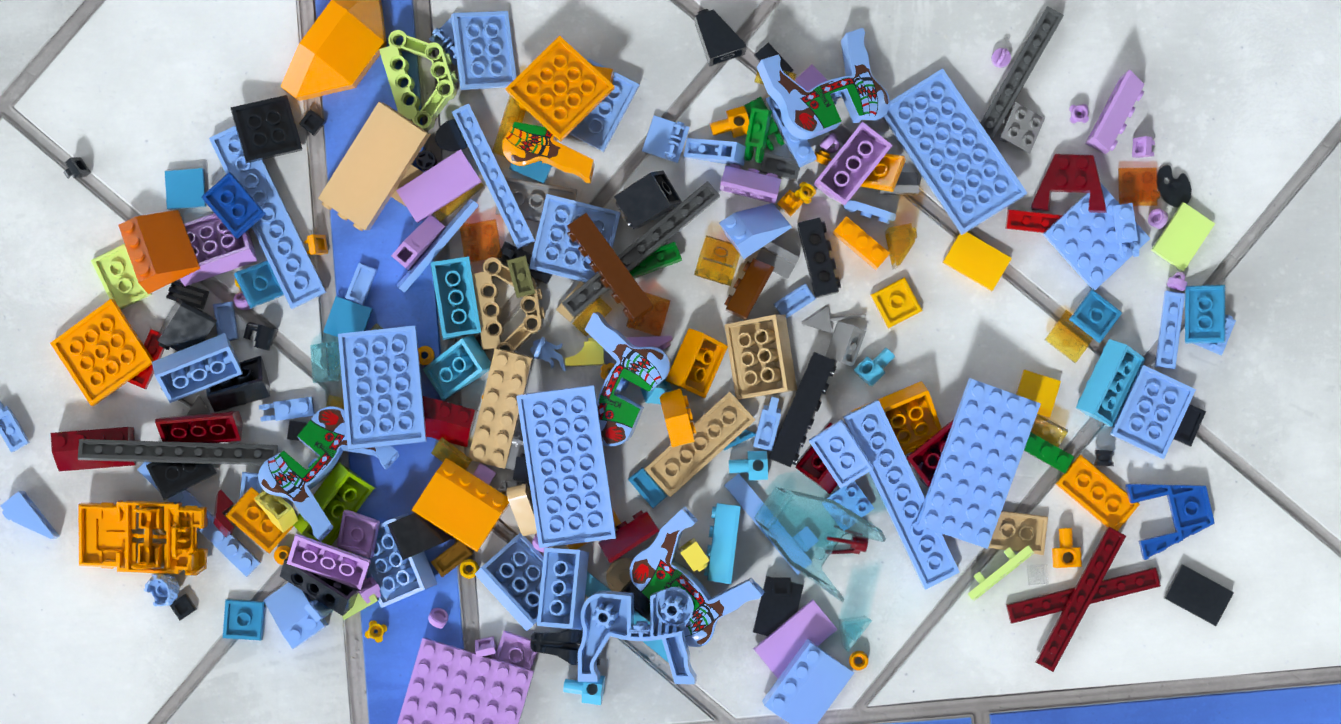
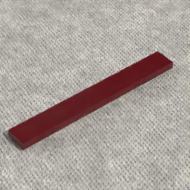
M1109 526L1107 527L1035 663L1054 672L1126 535Z
M1156 567L1103 580L1090 604L1160 587ZM1075 587L1006 604L1010 623L1013 624L1063 611Z

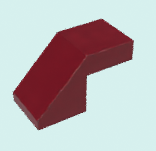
M221 489L218 491L215 500L213 524L225 537H228L233 532L234 526L224 515L230 511L234 503Z

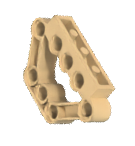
M491 257L483 264L484 272L472 274L481 328L482 348L484 351L508 346L510 351L515 353L533 334L538 333L542 329V319L545 318L544 307H540L539 300H542L541 288H537V284L532 278L536 294L523 297L520 304L526 317L523 323L502 342L501 336L504 328L498 319L501 314V308L496 303L499 291L493 283V278L496 277L513 286L509 268L504 266L499 259ZM492 263H496L499 266L498 270L494 273L489 272V266ZM487 287L494 288L492 296H485L484 291ZM528 300H532L535 303L532 310L525 309V303ZM489 306H496L497 311L494 315L487 314ZM530 319L537 320L536 328H528L527 323ZM494 324L499 326L497 334H491L489 331L490 327Z

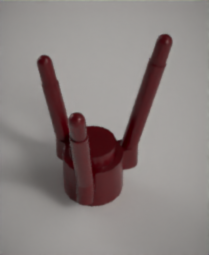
M834 525L835 528L843 531L839 525ZM847 529L844 532L855 536L851 540L829 536L826 538L830 541L850 544V548L853 549L825 551V554H860V552L867 551L868 537H864L863 533Z

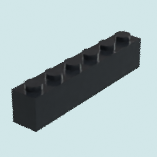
M813 352L768 459L787 467H791L792 464L796 465L799 454H797L799 446L803 448L807 439L804 436L806 429H811L814 422L812 415L814 411L818 412L822 403L819 401L821 394H826L829 384L826 383L828 377H833L837 368L834 365L835 360Z

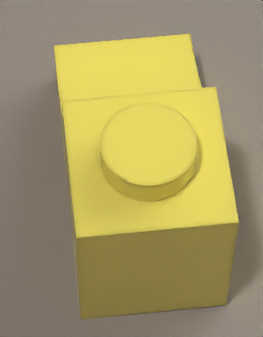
M588 338V341L584 342V346L579 353L565 358L566 366L605 364L604 348L594 338Z
M263 491L254 498L256 503L268 515L271 522L283 533L298 521L293 507L282 497Z
M692 538L678 548L693 572L696 570L700 572L708 566L707 562L710 560L695 538Z

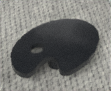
M455 119L443 123L435 133V142L443 150L454 152L468 147L465 139L462 138V132L458 128Z
M1165 165L1159 169L1156 176V185L1162 199L1176 208H1179L1183 202L1188 204L1191 199L1192 189L1186 174L1182 173L1175 179L1172 176L1171 166ZM1165 178L1169 180L1168 184L1164 183Z

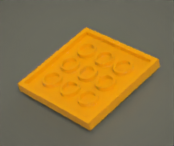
M559 35L505 89L561 142L615 89V86Z
M114 299L108 300L50 343L91 406L98 404L149 367L154 361Z

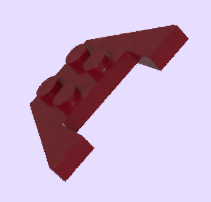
M1055 154L1034 198L1031 209L1035 211H1049L1052 192L1090 193L1089 212L1107 213L1094 155Z

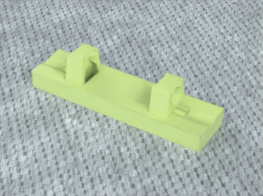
M1029 545L1017 555L1010 547L1006 549L1004 553L1010 560L988 578H985L980 571L976 573L974 578L978 581L979 585L968 593L973 601L978 599L1032 556L1034 552Z

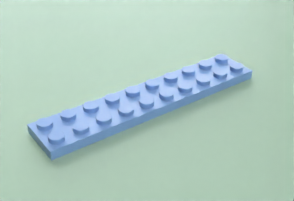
M235 126L210 137L211 144L226 175L231 172L266 213L252 226V229L290 308L294 309L327 293L264 161L245 162Z
M875 400L843 416L848 429L874 466V469L869 471V474L923 588L926 590L960 573L942 533L916 524L925 497L879 400Z

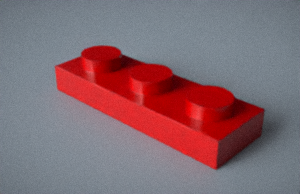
M1007 210L1005 229L1045 233L1062 215Z
M150 329L144 346L155 361L161 358L165 349L158 345L159 341L156 340L159 332ZM152 364L128 382L147 390L154 374Z

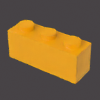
M847 216L832 233L875 270L890 254Z

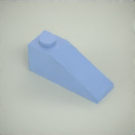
M687 138L684 157L744 166L746 146L731 141Z
M18 491L0 506L3 509V515L8 520L47 538L57 539L59 537V534L25 491Z

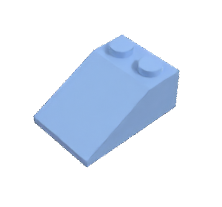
M773 203L735 212L719 223L726 237L743 259L792 228Z
M289 582L264 599L279 630L292 649L298 647L328 626L324 618L318 622L312 618L304 608L312 600L307 593Z

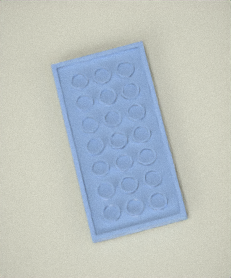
M943 68L890 101L889 110L883 119L961 235L1027 195L1026 190Z
M969 378L916 524L988 549L1041 403Z
M595 385L517 395L539 548L616 539Z

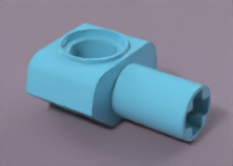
M885 348L873 361L866 357L854 369V372L869 386H873L885 374L883 369L895 358V355Z
M748 451V459L729 460V473H748L749 480H768L767 451ZM755 460L762 461V470L756 471L753 469L752 465Z
M600 675L598 682H578V680L565 679L563 692L582 695V703L601 705L605 676ZM592 684H596L598 687V691L594 695L589 693V686Z

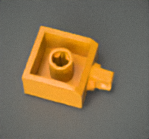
M681 389L663 393L659 398L671 446L675 447L694 442L693 434L696 433L694 422H690L693 421L691 409H686V407H689L687 395L683 396Z

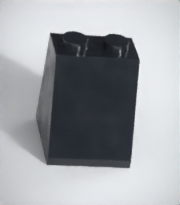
M704 9L699 11L698 15H695V26L709 67L745 55V42L714 9L710 11Z
M663 170L650 172L614 196L616 206L620 211H623L627 224L633 229L643 227L682 203Z
M177 299L156 340L159 341L158 345L166 350L172 348L178 352L203 342L217 320L202 310Z

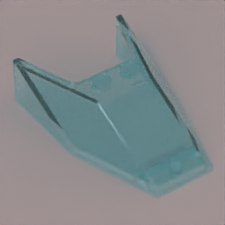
M775 487L754 517L791 566L841 602L845 599L822 570L823 564L839 542L830 541L826 538L828 536L842 538L844 535L850 534L881 542L886 540L881 529L834 500Z

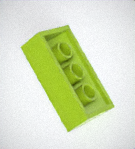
M339 462L313 495L333 526V529L321 541V543L330 546L339 536L343 511L357 512L374 490L372 485ZM299 513L297 516L298 521L293 526L302 535L318 541L313 535L311 525Z

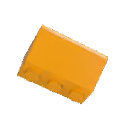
M688 328L666 381L702 398H706L728 346L702 332Z

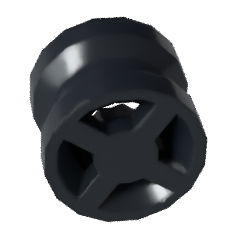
M428 150L421 151L416 157L417 165L424 171L437 165L436 157Z
M1095 450L1096 461H1094V466H1114L1112 461L1114 451Z

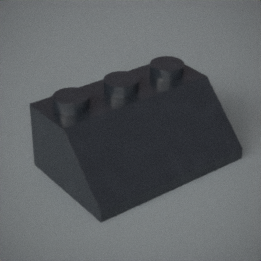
M261 356L239 362L242 375L206 389L207 398L214 412L270 397V385Z

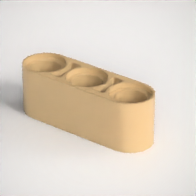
M522 484L508 487L507 498L522 536L536 534V523L529 486Z

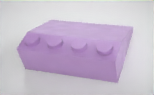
M215 213L184 224L201 268L180 278L184 286L257 261L249 231L247 230L236 239Z

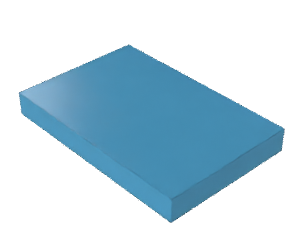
M1225 285L1186 286V344L1225 343Z

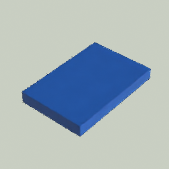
M231 172L201 196L236 239L266 215L264 210Z

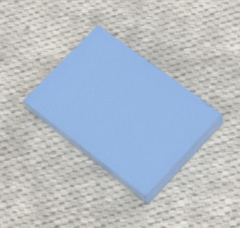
M842 419L809 439V442L841 489L874 469V466Z

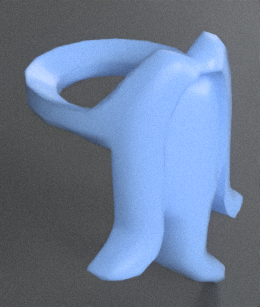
M545 337L533 341V347L530 348L534 359H542L549 362L551 368L554 367V362L551 358L557 359L560 362L561 368L566 371L562 355L554 351V349H560L563 345L562 343L557 346L547 342Z

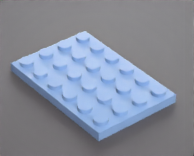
M416 326L338 334L348 450L427 442Z

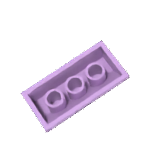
M1128 70L1119 78L1085 143L1104 154L1114 150L1118 143L1115 139L1118 134L1123 133L1127 126L1124 122L1135 111L1133 105L1144 94L1142 88L1145 84L1132 71Z
M862 122L816 179L814 186L828 197L846 205L889 151L892 144Z
M296 534L287 564L361 590L371 560Z

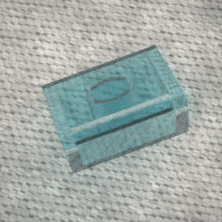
M339 342L310 345L313 383L342 381Z
M866 616L838 619L842 647L849 652L871 623V619Z

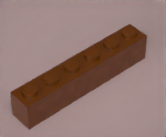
M587 213L567 225L568 237L572 242L576 241L580 246L578 248L579 252L584 258L587 256L591 261L589 266L594 273L598 272L601 275L600 281L606 289L608 287L613 292L611 294L612 298L617 304H622L624 307L622 311L628 319L632 318L636 322L653 310L651 301Z

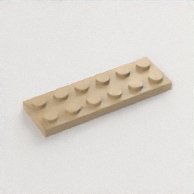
M495 348L468 460L505 469L519 417L517 395L524 394L533 357Z
M729 392L694 423L696 433L693 434L694 442L675 447L670 445L645 470L666 494L672 497L748 428L755 419Z

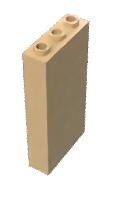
M378 102L318 197L322 201L321 204L329 210L332 208L336 210L340 218L352 221L354 223L353 226L358 230H370L431 134L384 102Z

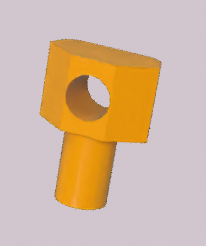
M741 106L727 110V119L710 123L713 136L731 131L733 138L747 134L749 118L745 107ZM736 118H742L744 120V124L742 126H737L734 124V120Z
M1059 528L1060 548H1052L1053 568L1082 567L1081 547H1073L1072 528ZM1069 552L1071 560L1066 563L1063 560V555Z

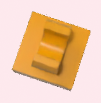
M789 190L778 201L777 205L791 217L804 202Z
M312 234L307 236V240L304 241V244L309 246L307 254H328L325 235Z

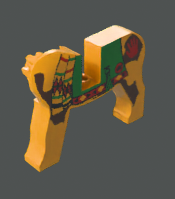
M593 66L613 83V69ZM519 104L520 110L527 111L522 105ZM519 122L513 123L502 145L503 153L509 162L517 166H526L542 161V163L552 165L564 172L579 176L585 183H591L595 167L593 159L557 142V138L545 127Z

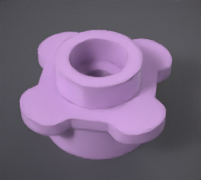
M1087 105L1070 106L1071 123L1088 122Z

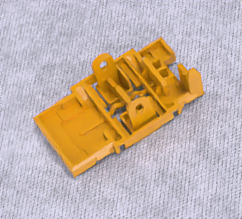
M123 500L117 501L116 504L110 502H81L78 504L79 566H95L110 569L117 567V572L180 574L182 570H185V575L197 576L207 569L208 549L198 548L197 528L203 529L208 526L207 507L182 506V502L176 504L174 502L155 501L123 502ZM136 512L139 513V528L145 529L144 534L132 533V529H136ZM164 528V531H166V535L153 534V529ZM132 537L144 538V542L138 544V563L136 542H132ZM153 538L166 539V543L152 542Z

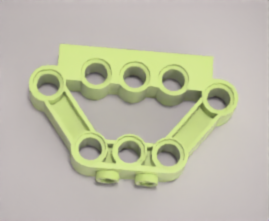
M395 30L391 32L388 38L390 46L379 49L397 110L425 131H429L434 127L435 119L448 101L452 100L457 94L455 83L458 82L455 71L452 72L450 68L452 59L450 54H446L444 48L438 43H427L410 37L401 30ZM403 37V43L396 45V39ZM434 49L439 50V55L436 58L431 57V52ZM402 51L427 58L432 62L431 74L437 79L438 84L420 111V99L413 92L415 82L408 75L409 63L403 58ZM398 61H403L402 68L395 69V64ZM444 67V74L437 76L438 68ZM408 79V85L402 88L401 81ZM449 85L450 92L443 94L442 88ZM409 97H414V103L407 106L406 100ZM423 116L428 117V122L425 125L420 124V119Z

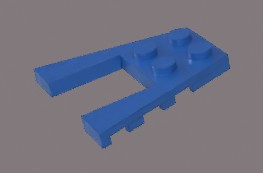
M1125 484L1131 504L1167 495L1175 532L1139 540L1143 560H1147L1149 557L1166 550V548L1173 544L1179 543L1190 535H1194L1215 524L1207 488L1204 485Z

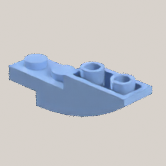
M771 96L766 98L778 129L799 168L817 160L808 140L793 136L783 123L782 113L777 103Z

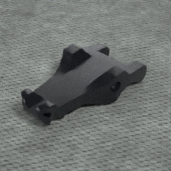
M583 627L582 630L567 629L558 633L534 632L531 635L530 648L533 652L555 655L571 665H578V650L582 642ZM599 658L597 659V665H600L601 659Z

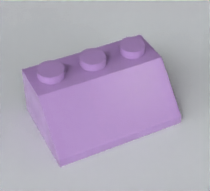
M730 164V166L725 165L720 190L775 204L781 179L776 174L767 173V175L759 174L760 171L749 168L747 171L741 169L739 165Z

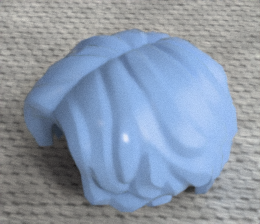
M158 573L152 575L145 584L144 591L152 594L155 600L153 602L154 606H168L173 604L178 597L180 587L174 576Z

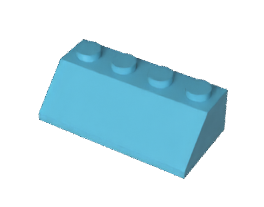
M469 256L431 262L442 339H454L481 333Z
M1109 339L1103 348V352L1095 365L1090 379L1087 381L1076 408L1084 414L1113 427L1145 358L1128 345Z
M717 503L716 507H712L711 518H715L714 526H710L709 530L712 544L707 546L706 556L710 557V561L704 570V576H708V581L731 584L741 506Z

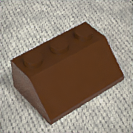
M754 258L752 262L747 261L743 269L745 275L742 279L738 278L733 287L736 289L734 295L729 294L724 303L727 306L726 311L745 321L775 267Z

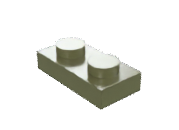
M526 256L507 260L516 297L521 298L536 294Z

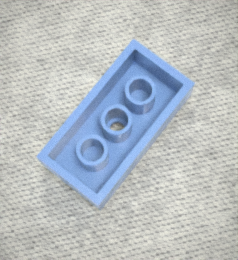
M225 333L152 362L155 377L169 403L243 374L239 360Z

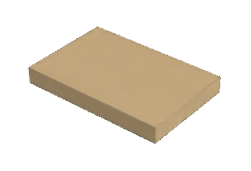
M1001 511L988 548L1006 550L1010 547L1013 551L1020 552L1029 545L1034 554L1044 555L1048 517Z

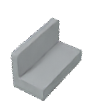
M901 172L894 191L879 190V195L917 196L919 194L918 173Z
M769 242L761 248L756 260L775 267L773 272L788 279L800 257Z
M838 322L825 357L853 367L866 331L854 325Z

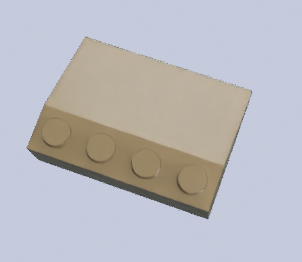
M770 315L725 324L737 400L797 390L786 315Z

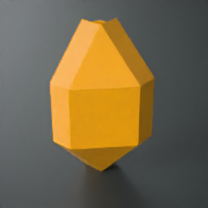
M331 0L300 41L281 87L299 101L356 88L381 55L379 49L387 46L381 0Z

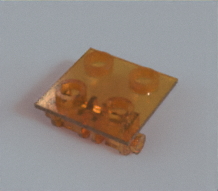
M1118 168L1120 205L1133 203V206H1158L1157 199H1160V191H1157V168Z
M496 219L472 224L463 223L460 227L464 257L469 256L470 262L487 260L491 257H502Z
M644 292L653 304V310L636 322L632 318L628 319L626 326L630 329L661 336L671 300Z

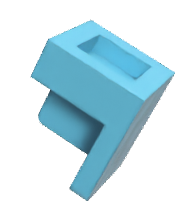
M665 378L653 391L649 392L643 388H640L646 403L661 404L659 397L663 393L671 391L672 387Z

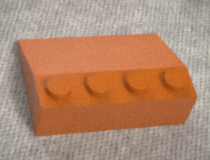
M179 210L136 216L118 225L138 283L148 294L201 269Z

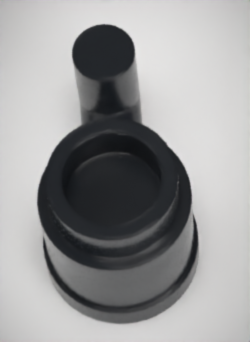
M248 322L243 338L250 340L252 332L256 331L254 347L269 351L277 329Z

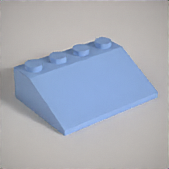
M408 513L380 524L374 557L367 558L361 556L371 560L367 575L369 578L372 576L381 589V596L377 598L381 608L437 585L424 551L403 560L387 524L408 516Z
M520 532L486 562L475 575L519 624L528 631L537 622L544 557Z
M807 639L762 702L765 707L790 724H817L853 676L854 672Z

